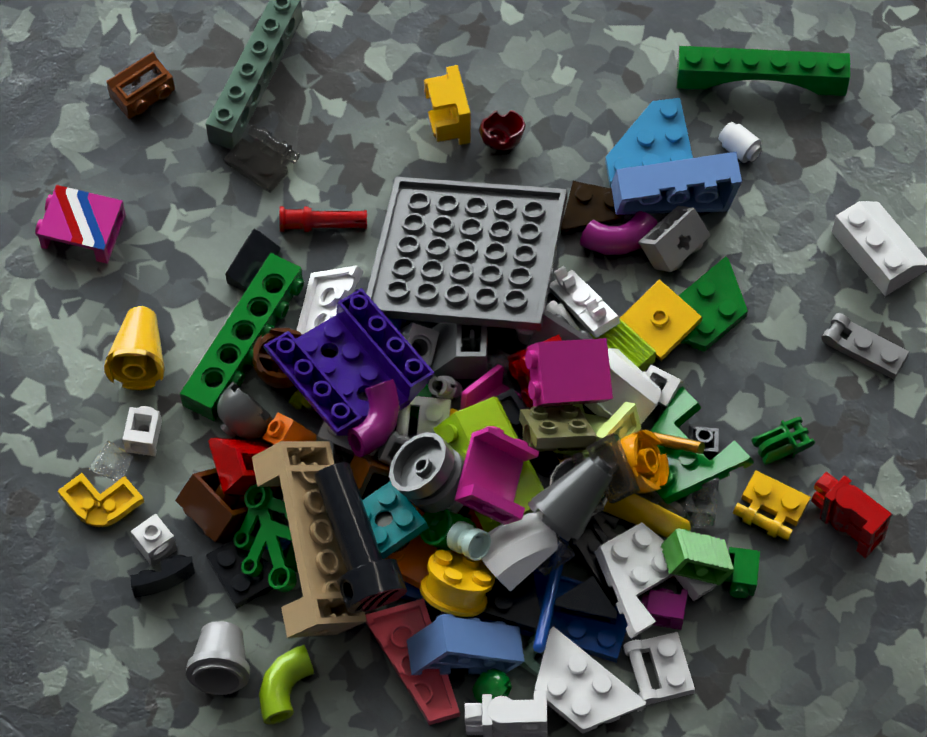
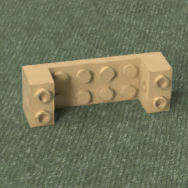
M280 441L254 455L252 462L257 487L281 486L303 593L302 598L281 607L287 638L337 635L366 622L365 612L349 613L343 600L337 580L347 572L314 477L315 473L334 464L330 441Z

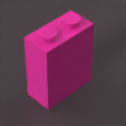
M607 338L537 342L527 346L528 351L525 355V363L527 368L530 369L531 381L529 382L528 392L530 399L533 400V407L602 403L613 399Z

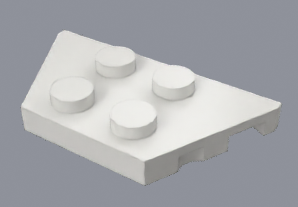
M554 626L550 629L534 691H547V705L582 734L596 729L602 723L614 722L619 720L620 716L635 710L637 712L642 711L646 707L647 702L601 664Z

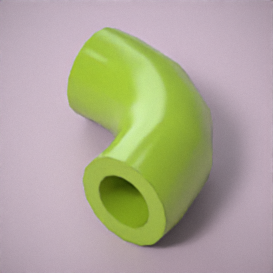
M304 644L277 657L264 674L259 691L261 715L265 724L280 723L294 714L290 697L292 688L301 679L314 674L312 663Z

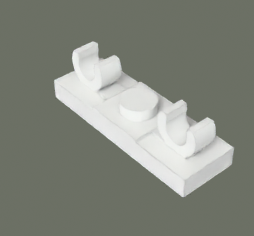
M562 266L554 271L556 280L550 283V292L595 338L620 323L618 315L573 270L567 272L566 268Z

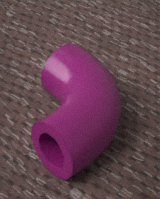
M642 211L636 212L632 219L621 226H607L592 220L582 233L580 245L604 255H625L641 249L638 241L652 230L658 222L653 216Z
M394 379L365 389L369 403L368 415L364 422L350 428L347 433L349 445L358 457L366 456L385 444L396 428L400 405Z

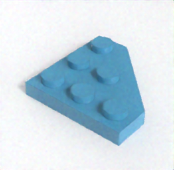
M680 98L652 101L608 153L605 164L610 187L617 169L693 158Z

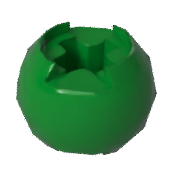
M492 668L487 670V673H481L472 691L476 701L482 703V694H492V699L498 696L508 697L512 685L510 678L503 671Z

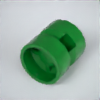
M447 508L434 514L425 513L423 515L429 528L423 531L420 536L425 543L446 551L451 550L447 546V534L453 524L458 521H464L473 525L474 528L477 527L470 518Z

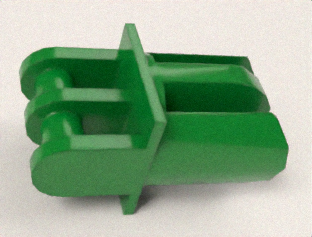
M796 417L786 422L782 420L779 427L751 439L753 446L759 447L758 454L760 457H763L762 461L765 466L789 455L794 458L795 454L809 449L815 444L814 439H810L807 435L809 433L808 428H803L801 417ZM794 428L795 432L790 433L789 430ZM800 439L801 443L799 444L796 443V440Z

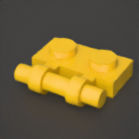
M755 470L741 500L751 505L748 508L737 503L733 514L743 518L742 522L750 526L753 523L767 530V534L774 538L779 536L788 541L793 529L784 526V522L786 521L797 526L811 497ZM762 509L776 517L772 520L758 512Z

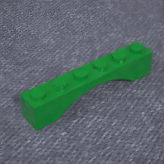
M679 46L676 88L707 89L734 81L770 80L797 85L817 95L846 96L850 81V54Z

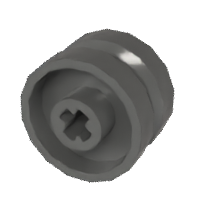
M425 432L409 439L396 452L390 464L389 478L392 486L407 497L416 507L425 513L434 514L444 511L456 503L454 499L465 458L436 433Z

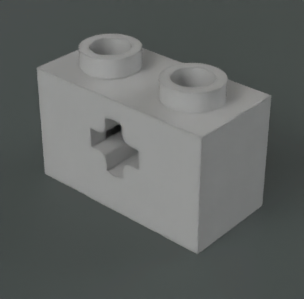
M677 206L638 243L654 269L672 272L679 269L683 265V261L690 254L700 250L703 243L711 235L695 208Z

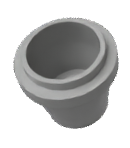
M224 621L211 622L202 627L194 654L188 660L186 667V677L191 684L205 693L214 695L231 694L247 685L250 678V666L246 661L243 631L241 628Z

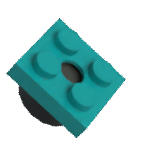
M391 481L362 500L383 559L392 553L403 550L413 538L429 528L427 522L407 497L392 486Z

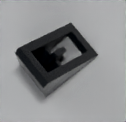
M594 576L555 600V612L616 625L617 611Z

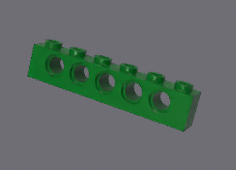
M273 253L269 254L180 392L184 407L212 421L218 416V401L223 392L232 382L241 387L245 378L244 373L249 365L253 366V347L257 339L261 335L263 337L269 334L270 330L275 328L274 326L279 318L283 319L286 316L290 307L289 302L293 296L300 294L304 286L300 266ZM272 289H280V290H281V291H279L278 293H270V292H269V291L272 290ZM257 312L266 313L265 315L260 317L254 316V314ZM243 335H250V336H251V337H250L249 339H247V340H241V339H239V338H240L241 336H243ZM226 359H236V361L233 363H224ZM213 382L221 383L218 387H209V384Z

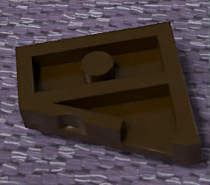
M573 181L561 226V234H569L572 229L586 227L592 220L607 225L623 223L625 214L616 215L612 189Z

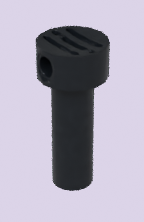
M347 462L337 463L316 472L314 477L347 572L337 580L347 611L349 613H360L373 610L404 596L407 588L396 559L382 558L350 464Z

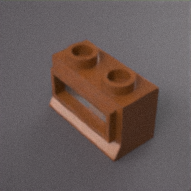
M151 52L106 81L110 98L128 119L136 114H142L150 105L160 99L167 98L175 90L173 76L157 59L154 52Z

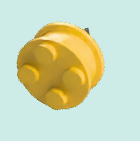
M437 550L431 555L427 564L429 574L422 579L420 584V592L423 598L431 606L440 610V615L452 614L460 617H471L481 614L487 605L486 593L492 589L495 582L494 574L487 568L481 559L477 561L465 557L463 553L460 554L451 550Z

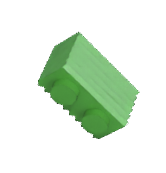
M678 528L661 545L662 553H664V558L666 559L665 563H667V568L669 569L668 573L721 585L734 572L725 539H715V536L700 535V533H691L686 529Z

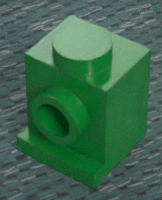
M729 547L728 552L734 572L725 582H730V595L735 598L754 596L758 581L760 551Z

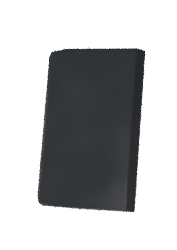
M253 229L226 271L227 284L245 292L269 254L278 255L281 247L260 231Z

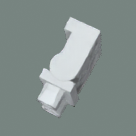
M534 691V700H512L506 696H498L492 699V694H482V703H465L466 735H483V737H547V691Z

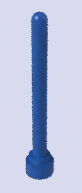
M557 533L558 548L552 556L533 649L537 653L544 652L546 648L566 551L573 546L570 541H566Z

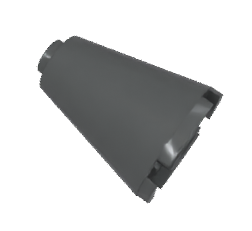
M599 456L595 460L588 457L534 496L528 502V506L534 513L539 509L543 513L542 521L569 542L571 539L572 544L575 545L580 540L613 478L609 473L612 467Z

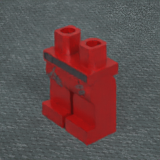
M825 472L815 483L814 489L816 492L811 499V502L821 509L819 519L825 524L830 521L834 529L846 532L858 542L856 551L866 559L885 539L892 513L858 487L851 485L852 480L844 475L838 481L828 472Z

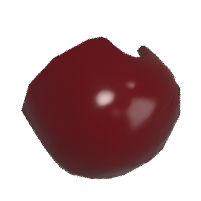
M510 110L506 115H500L497 111H494L488 118L482 120L479 133L486 146L495 150L505 151L518 146L526 124L523 117L516 111Z

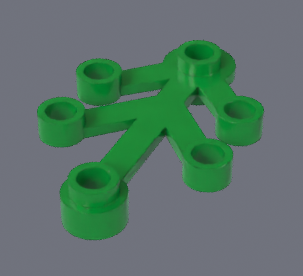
M257 484L252 485L244 495L248 512L240 530L236 532L233 538L236 547L242 550L251 549L248 557L241 564V570L248 576L257 577L263 569L260 559L267 545L274 567L268 576L269 585L280 592H288L295 587L297 578L295 572L287 567L279 537L292 541L290 528L273 521L270 511L273 510L285 514L287 518L285 503L274 498V492L271 487H257ZM259 518L261 527L255 538L251 532ZM246 536V541L242 544V539ZM254 563V568L250 571V565Z

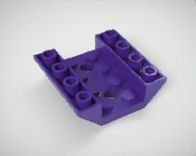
M362 288L337 302L335 316L295 339L287 331L264 345L265 351L338 436H348V430L364 422L367 417L369 403L359 399L357 396L359 393L365 392L366 388L394 379L400 405L399 411H401L413 401L435 375L430 366ZM331 349L337 353V356L328 358L324 357L321 352Z

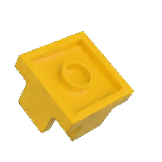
M458 65L446 67V75L424 80L426 99L430 98L434 109L428 112L432 132L438 142L458 138L459 145L471 143V113Z

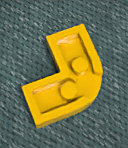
M83 473L58 490L59 496L73 513L85 524L95 527L113 525L144 503L143 496L125 476L101 494Z

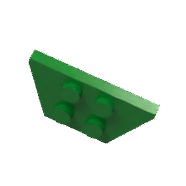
M726 256L679 295L681 299L702 316V321L680 343H687L692 348L705 352L747 317L748 310L730 261Z

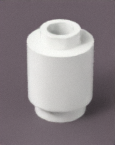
M728 123L718 137V140L722 142V147L729 152H736L737 158L743 163L754 161L761 153V140L741 124Z

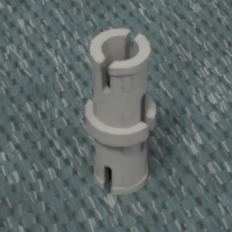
M435 376L428 383L429 391L440 399H457L463 391L460 382L450 376H438V378Z

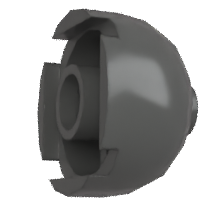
M232 382L218 401L217 414L223 422L220 428L232 439L236 435L245 440H254L262 437L266 433L269 423L274 418L270 417L271 415L248 393L242 392L239 389L240 386Z

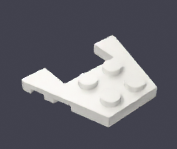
M642 522L600 545L595 551L606 582L615 591L618 599L616 606L619 613L624 614L628 623L626 631L631 639L650 628L656 622L638 599V596L672 576H675L681 586L688 590V595L693 601L712 591L717 586L716 584L668 573L669 569L667 568V563H665L666 559L661 548L664 540Z

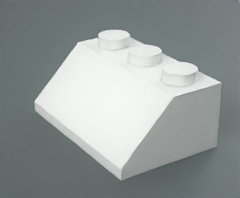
M859 201L836 215L832 234L884 296H887L927 271V258L879 202Z

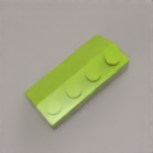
M491 397L459 410L433 428L437 435L443 438L464 458L466 457L472 432L487 426L498 427L504 431V434L518 439L498 397ZM530 460L523 462L514 498V503L525 508L523 514L525 515L533 512L528 506V502L544 490ZM474 510L484 531L490 532L502 525Z

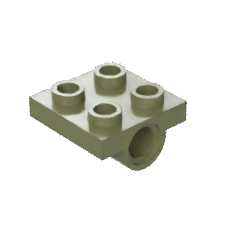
M563 405L560 408L534 406L531 409H520L519 421L523 426V440L529 444V447L539 452H553L556 449L559 451L588 450L589 447L596 446L597 435L579 407Z

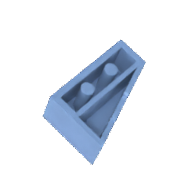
M443 614L436 617L435 621L407 639L411 675H421L424 669H439L440 675H446L451 673V668H468L469 674L487 673V670L492 668L508 673L525 662L520 628L518 626L506 625L503 621L490 623L483 622L479 618L462 619L455 618L452 614Z

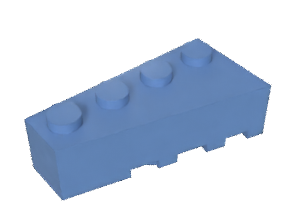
M730 152L617 169L611 183L616 215L635 214L638 211L648 214L670 213L677 206L695 208L697 212H725L729 210L742 183L737 153Z

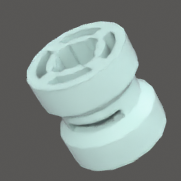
M458 521L453 524L447 534V546L457 553H463L465 557L474 561L485 557L491 545V538L488 532L474 528L473 525L464 521Z

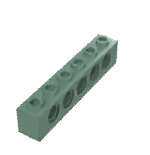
M269 0L205 123L209 142L235 150L303 18L301 0Z

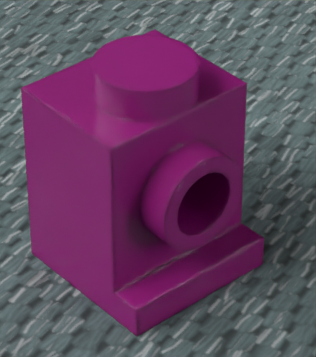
M661 588L656 591L650 590L649 595L643 594L641 603L656 621L653 624L654 626L682 630L688 590L682 589L681 595L674 594L672 590Z

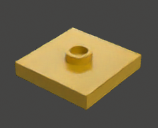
M659 279L620 319L656 351V357L662 361L702 321V316Z

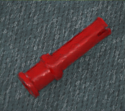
M280 206L279 228L280 232H284L285 229H303L304 232L312 231V228L367 229V210L312 211V208H309V206H304L303 209H285L284 206Z

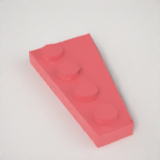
M424 598L366 614V624L428 724L432 725L460 717V711L448 674L440 675L439 669H424L421 675H411L407 639L431 624Z

